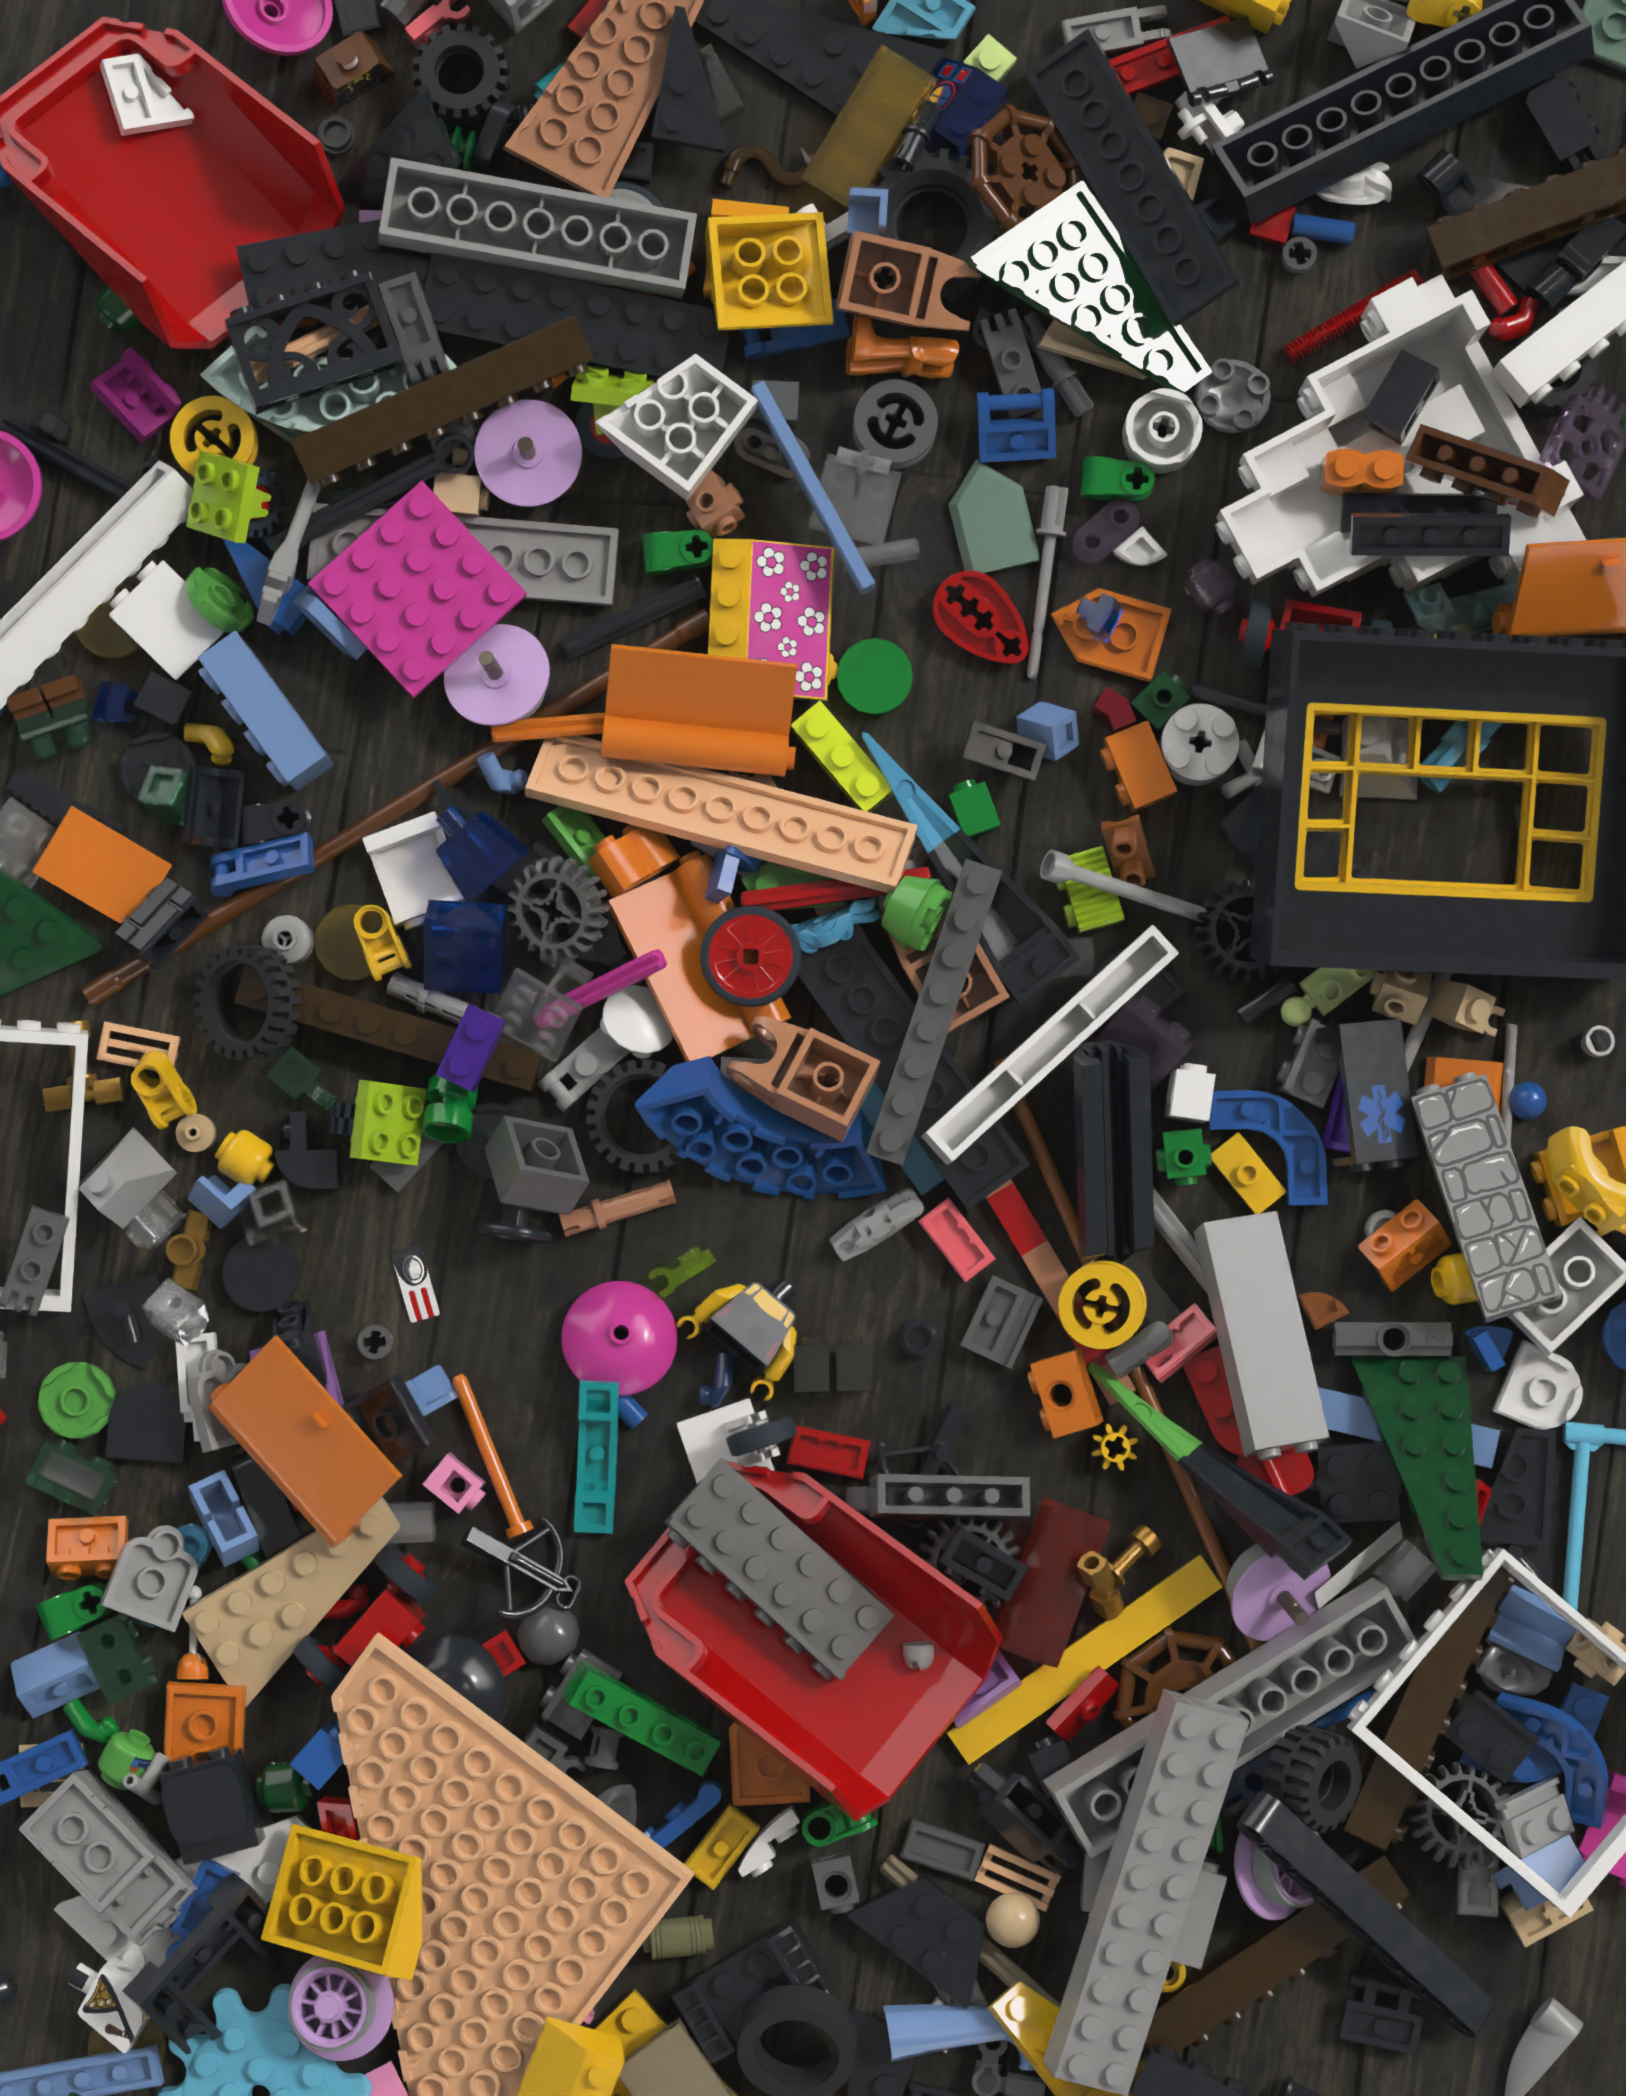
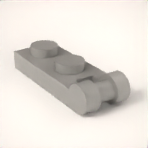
M599 1027L559 1065L544 1076L537 1085L544 1093L550 1092L557 1100L555 1105L564 1113L588 1092L605 1073L621 1062L631 1051L619 1046ZM567 1073L578 1083L570 1091L560 1082Z

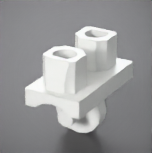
M1202 89L1197 90L1202 97L1201 105L1191 107L1185 91L1175 101V104L1180 109L1177 115L1184 123V126L1177 134L1182 140L1193 135L1199 145L1205 143L1213 154L1212 144L1240 131L1244 126V121L1233 110L1222 116L1215 106L1222 99L1206 103L1202 96Z

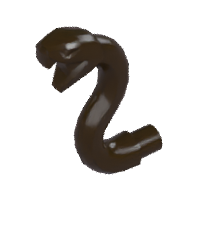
M743 145L728 153L721 167L722 173L718 184L723 188L732 189L736 177L740 175L742 166L748 160H756L762 164L768 175L778 184L787 187H798L806 184L813 177L821 173L827 164L829 150L819 147L817 154H808L803 148H800L803 166L798 171L790 172L783 169L775 156L766 148L758 145Z

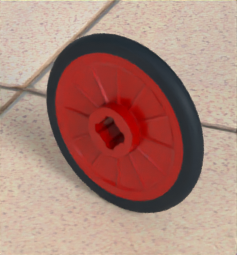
M741 906L725 912L710 925L702 940L700 964L708 985L722 999L744 1007L763 1006L779 999L795 982L801 966V947L794 929L781 915L760 906ZM744 949H757L759 951L758 963L755 965L753 963L745 964L742 961Z

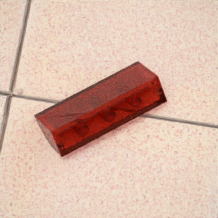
M1046 1497L1043 1498L1020 1560L1027 1565L1028 1569L1009 1602L1005 1600L996 1625L1003 1636L999 1648L1058 1668L1088 1587L1083 1582L1077 1568L1078 1561L1084 1554L1090 1551L1100 1555L1112 1523L1111 1521Z

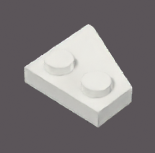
M140 54L102 59L100 69L121 136L192 124L194 120L193 112L189 108L185 110L170 94L172 89L162 78L154 75L151 66Z

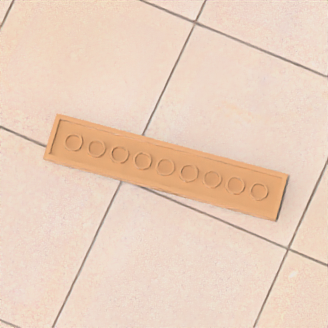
M583 736L545 738L525 786V796L724 850L728 845H731L747 856L888 893L890 890L895 891L901 882L918 825L704 768L602 758V741Z

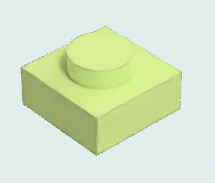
M987 34L963 61V67L972 69L971 74L992 90L1015 65L1017 58L991 35Z

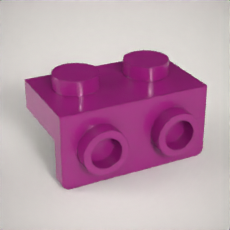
M132 348L124 351L121 361L93 380L90 386V390L141 444L173 422L181 406V400L176 390L170 384L164 383L153 371L149 361L143 356H139Z

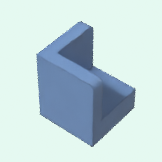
M850 188L847 237H851V233L854 231L886 237L888 189Z
M1038 702L1016 717L1018 735L1046 744L1043 758L1056 761L1080 745L1077 715L1074 710L1046 702Z
M215 1175L209 1179L201 1176L196 1180L187 1199L217 1227L222 1229L246 1209L256 1188L252 1184L240 1182L231 1190Z
M436 1365L405 1382L424 1417L458 1398L452 1383L441 1365Z

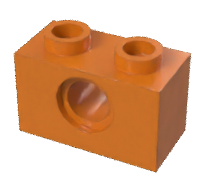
M1081 1348L1037 1360L1030 1364L1032 1371L1028 1372L1029 1383L1033 1393H1039L1044 1407L1040 1409L1041 1421L1046 1431L1051 1430L1053 1439L1097 1426L1104 1421ZM1058 1384H1064L1071 1390L1072 1399L1069 1404L1061 1403L1056 1398L1055 1388Z

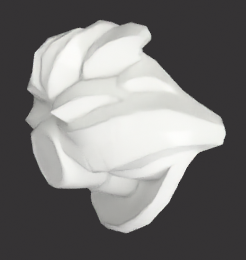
M1378 162L1317 192L1316 195L1325 201L1341 204L1369 205L1382 200L1390 202L1392 183L1383 173V171L1389 170V166L1384 162Z

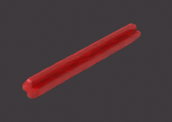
M928 867L905 869L902 879L905 876L931 878ZM831 879L743 891L740 899L741 906H760L775 911L885 896L888 893Z

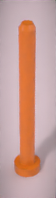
M463 1374L453 1377L452 1384L510 1525V1528L505 1530L508 1539L534 1529L531 1520L524 1521L467 1377Z

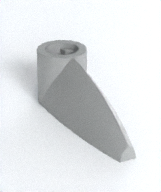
M1553 1997L1548 1998L1536 2011L1514 2052L1507 2075L1505 2096H1524L1570 2045L1583 2026V2022Z

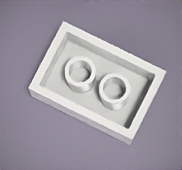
M1581 1217L1546 1248L1562 1293L1560 1300L1508 1316L1547 1357L1626 1283V1262Z

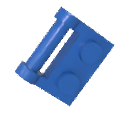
M1044 388L1041 390V393L989 396L988 392L976 393L980 463L1056 458L1054 388ZM1042 408L1041 418L990 420V411Z

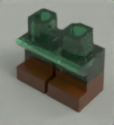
M75 674L41 685L42 689L35 687L7 698V705L15 718L20 731V738L30 746L38 761L43 762L59 755L53 737L66 733L70 747L73 750L93 744L89 725L94 723L82 681Z

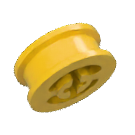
M204 396L186 404L173 421L170 431V444L173 455L180 466L193 478H195V469L198 464L200 451L227 457L216 445H211L204 435L197 430L195 432L197 449L194 452H190L189 437L192 429L200 420L211 415H220L222 419L220 421H205L202 425L212 435L219 436L220 440L232 451L234 449L232 433L236 429L240 430V447L232 459L251 465L256 460L259 450V437L255 424L242 408L225 397Z
M1105 1260L1088 1263L1074 1272L1063 1285L1058 1301L1060 1320L1068 1334L1080 1344L1095 1349H1109L1126 1342L1142 1324L1147 1309L1145 1289L1137 1275L1120 1263ZM1093 1278L1100 1281V1286L1094 1288L1085 1299L1097 1301L1104 1295L1107 1297V1304L1117 1307L1122 1303L1119 1292L1114 1288V1283L1119 1284L1126 1291L1130 1302V1312L1123 1326L1111 1331L1107 1330L1105 1323L1113 1320L1120 1310L1108 1308L1102 1314L1099 1313V1306L1092 1303H1087L1083 1307L1084 1313L1092 1322V1325H1086L1082 1321L1076 1309V1295L1084 1282Z

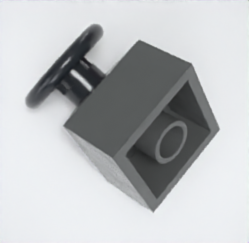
M504 1115L484 1148L500 1202L504 1205L502 1206L500 1224L479 1223L476 1225V1232L486 1237L508 1241L549 1244L552 1241V1235L549 1232L528 1228L529 1222L532 1221L533 1211L570 1215L589 1184L573 1129Z

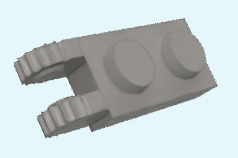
M1164 5L1137 9L1136 6L1066 19L1061 22L1065 44L1086 29H1089L1095 35L1105 54L1142 48L1143 45L1147 46L1172 36L1171 30L1168 28L1141 32L1140 22L1158 21L1167 16L1166 6Z

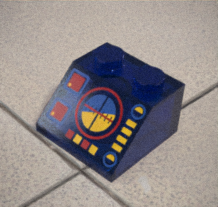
M944 57L901 118V121L911 125L924 100H930L941 107V112L930 133L931 141L940 148L949 149L948 153L960 159L962 154L968 157L972 152V145L969 142L972 130L981 128L998 114L1000 107L1007 102L1009 89L977 67Z

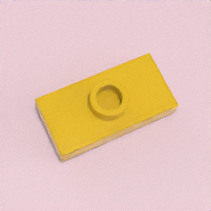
M1239 1132L1235 1133L1211 1153L1212 1163L1254 1214H1260L1287 1192Z
M728 1803L683 1864L695 1872L694 1876L714 1890L760 1830V1825Z

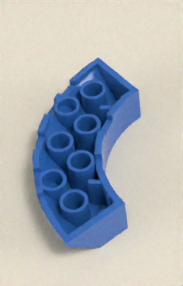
M710 1056L672 1066L635 1103V1108L648 1127L660 1140L665 1138L677 1148V1155L683 1159L689 1157L704 1165L705 1172L729 1182L733 1178L752 1184V1190L778 1196L780 1191L804 1195V1199H814V1194L838 1193V1199L887 1191L881 1159L866 1154L873 1130L862 1108H860L844 1141L841 1142L774 1110L758 1098L745 1092L732 1083L718 1069Z

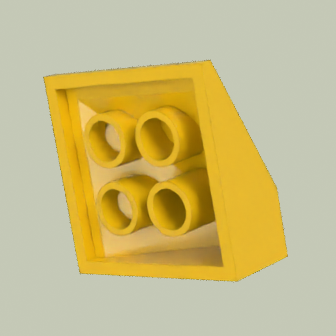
M823 212L708 217L704 235L708 275L718 330L833 325Z

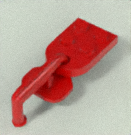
M1219 1345L1195 1355L1183 1365L1215 1439L1226 1450L1239 1455L1236 1461L1237 1465L1291 1496L1306 1490L1312 1484L1314 1468L1307 1453L1295 1454V1449L1281 1451L1282 1456L1265 1461H1259L1258 1455L1244 1456Z

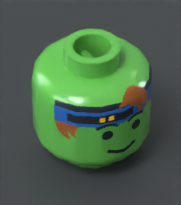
M131 1729L129 1732L114 1733L98 1760L102 1779L116 1789L128 1790L123 1785L124 1776L128 1773H133L141 1778L156 1754L154 1748L149 1744L150 1738L143 1732Z

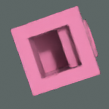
M451 1452L443 1458L422 1484L458 1514L465 1507L472 1511L486 1494L480 1489L485 1481L460 1462ZM454 1478H462L465 1481L466 1486L462 1492L453 1490L451 1483Z

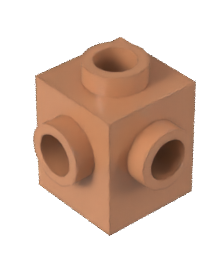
M712 470L707 474L688 501H686L691 509L686 514L692 525L697 530L703 529L713 538L730 533L737 527V522L745 517L739 507L743 503V499L732 483L726 485L725 481Z

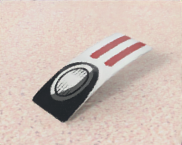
M421 1245L393 1252L392 1258L410 1321L417 1322L438 1316L440 1311Z

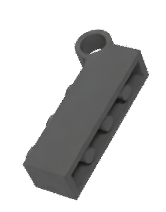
M877 1474L869 1479V1486L846 1488V1503L862 1515L870 1514V1518L903 1520L959 1519L960 1521L988 1519L989 1521L1019 1522L1030 1517V1477Z

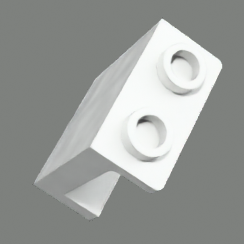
M164 560L158 566L151 561L137 575L141 583L131 593L124 588L110 602L109 605L114 610L109 616L177 681L198 660L197 657L207 651L225 632L213 626L195 609L186 594L185 581Z
M435 811L362 838L387 900L393 923L397 928L404 926L406 931L427 924L425 917L439 912L441 917L453 915L462 911V904L469 901L439 817Z

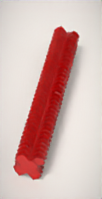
M1411 269V272L1407 271V274H1403V277L1399 276V279L1396 278L1395 281H1390L1391 284L1387 283V286H1382L1383 289L1375 290L1374 293H1370V296L1367 295L1366 298H1362V301L1359 300L1358 303L1350 305V308L1342 310V313L1339 312L1338 315H1334V318L1330 317V320H1325L1326 323L1322 322V325H1317L1318 328L1313 327L1314 330L1310 329L1309 332H1305L1301 337L1293 339V342L1285 344V347H1283L1284 352L1294 364L1296 362L1295 359L1299 362V356L1304 359L1303 354L1306 357L1308 356V351L1312 354L1311 349L1315 352L1316 346L1320 349L1319 345L1321 344L1324 347L1323 342L1328 344V339L1332 342L1331 337L1336 340V334L1340 337V332L1344 335V330L1348 332V327L1352 330V325H1354L1356 328V322L1360 325L1361 315L1371 298L1413 277L1417 286L1424 283L1423 279L1415 269Z

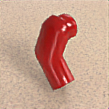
M1523 296L1515 315L1505 317L1504 319L1497 317L1490 322L1489 333L1491 337L1498 338L1501 342H1509L1527 335L1540 302L1531 297Z
M352 1584L347 1589L349 1598L338 1600L322 1619H346L366 1608L371 1600V1597H368V1586L366 1584Z

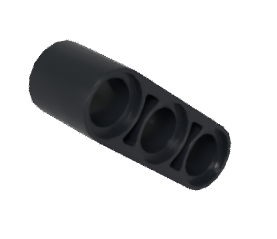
M244 1451L230 1457L232 1471L267 1559L303 1539L305 1536L296 1513H293L288 1498L251 1456Z

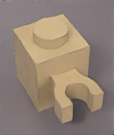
M454 448L452 465L463 464L469 457L468 449ZM470 467L460 474L440 473L435 476L433 493L454 515L481 517L482 510L488 511L490 490L484 487L480 476L469 475Z
M1440 979L1427 1015L1458 1029L1495 1037L1497 1029L1489 1026L1488 1019L1491 1014L1503 1017L1505 1009L1494 1005L1496 997L1469 984Z

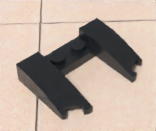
M234 1872L206 1900L213 1910L159 1968L149 1961L122 1990L186 2055L191 2053L187 2040L205 2031L211 2041L216 2040L222 2035L220 2030L186 1995L239 1938L276 1974L283 1966L282 1961L272 1957L278 1944L261 1940L269 1906L248 1883Z

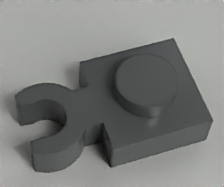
M536 1723L522 1741L563 1773H566L570 1767H576L582 1772L586 1770V1765L581 1758L573 1755L564 1756L568 1749L565 1742Z

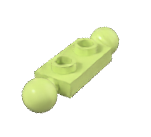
M1318 968L1299 983L1306 995L1303 997H1290L1282 1004V1019L1290 1026L1299 1027L1300 1024H1306L1309 1021L1312 1013L1311 1009L1314 1007L1320 1014L1325 1016L1373 979L1376 971L1382 972L1383 970Z

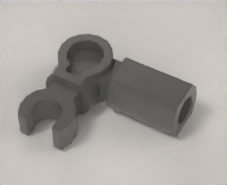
M1000 2040L999 2046L995 2049L987 2048L985 2043L978 2044L982 2055L981 2059H976L975 2069L971 2076V2085L978 2095L993 2096L1000 2092L1003 2093V2096H1044L1046 2083L1041 2077L1008 2071L1006 2076H1001L1002 2064L998 2063V2059L1007 2049L1008 2042L1006 2040Z

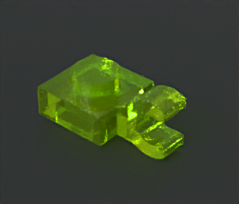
M697 1246L678 1258L682 1265L676 1269L670 1270L660 1267L651 1271L648 1275L650 1280L658 1275H665L669 1280L668 1287L659 1292V1295L661 1297L670 1295L678 1285L717 1262L710 1249L708 1248L701 1252Z

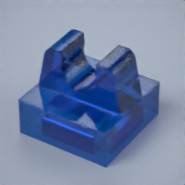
M1102 593L1098 603L1082 598L1076 613L1081 615L1080 618L1088 622L1086 628L1093 638L1107 644L1124 609L1116 598Z
M100 681L92 719L103 722H133L136 716L126 713L123 706L126 700L136 701L139 694L129 689L127 684L116 681Z

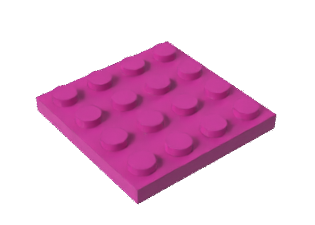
M422 480L308 582V586L413 699L527 596L524 589Z

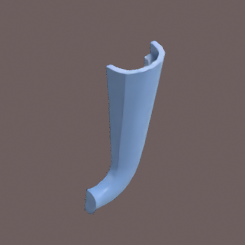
M883 2005L890 2042L891 2062L928 2053L1006 2040L1015 2045L987 2007L969 2006L965 2009L961 2005ZM1016 2046L1020 2054L1019 2068L1021 2070H1035Z

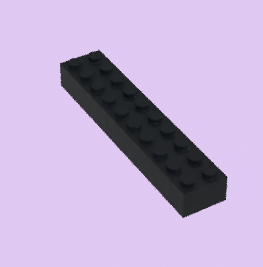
M1502 0L1406 48V50L1379 61L1212 144L1217 172L1249 224L1253 225L1593 56L1592 25L1574 0Z

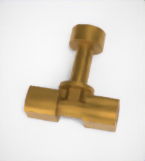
M89 1020L68 1022L81 1024L80 1030H88V1037L91 1036ZM69 1045L74 1075L75 1045ZM86 1065L84 1103L95 1101L97 1105L125 1101L122 1078L97 1080V1074H89L88 1066ZM73 1076L66 1078L67 1085L43 1089L46 1112L71 1109Z
M188 1209L183 1233L173 1236L167 1243V1257L175 1264L170 1285L197 1291L203 1264L199 1262L204 1258L206 1252L203 1241L209 1242L213 1222L202 1212Z
M1140 1524L1128 1536L1131 1545L1112 1564L1094 1551L1084 1554L1078 1561L1077 1568L1083 1582L1092 1588L1089 1597L1094 1610L1108 1621L1117 1618L1124 1609L1122 1597L1117 1589L1126 1583L1123 1574L1142 1555L1151 1558L1162 1547L1161 1541L1156 1534L1144 1525Z

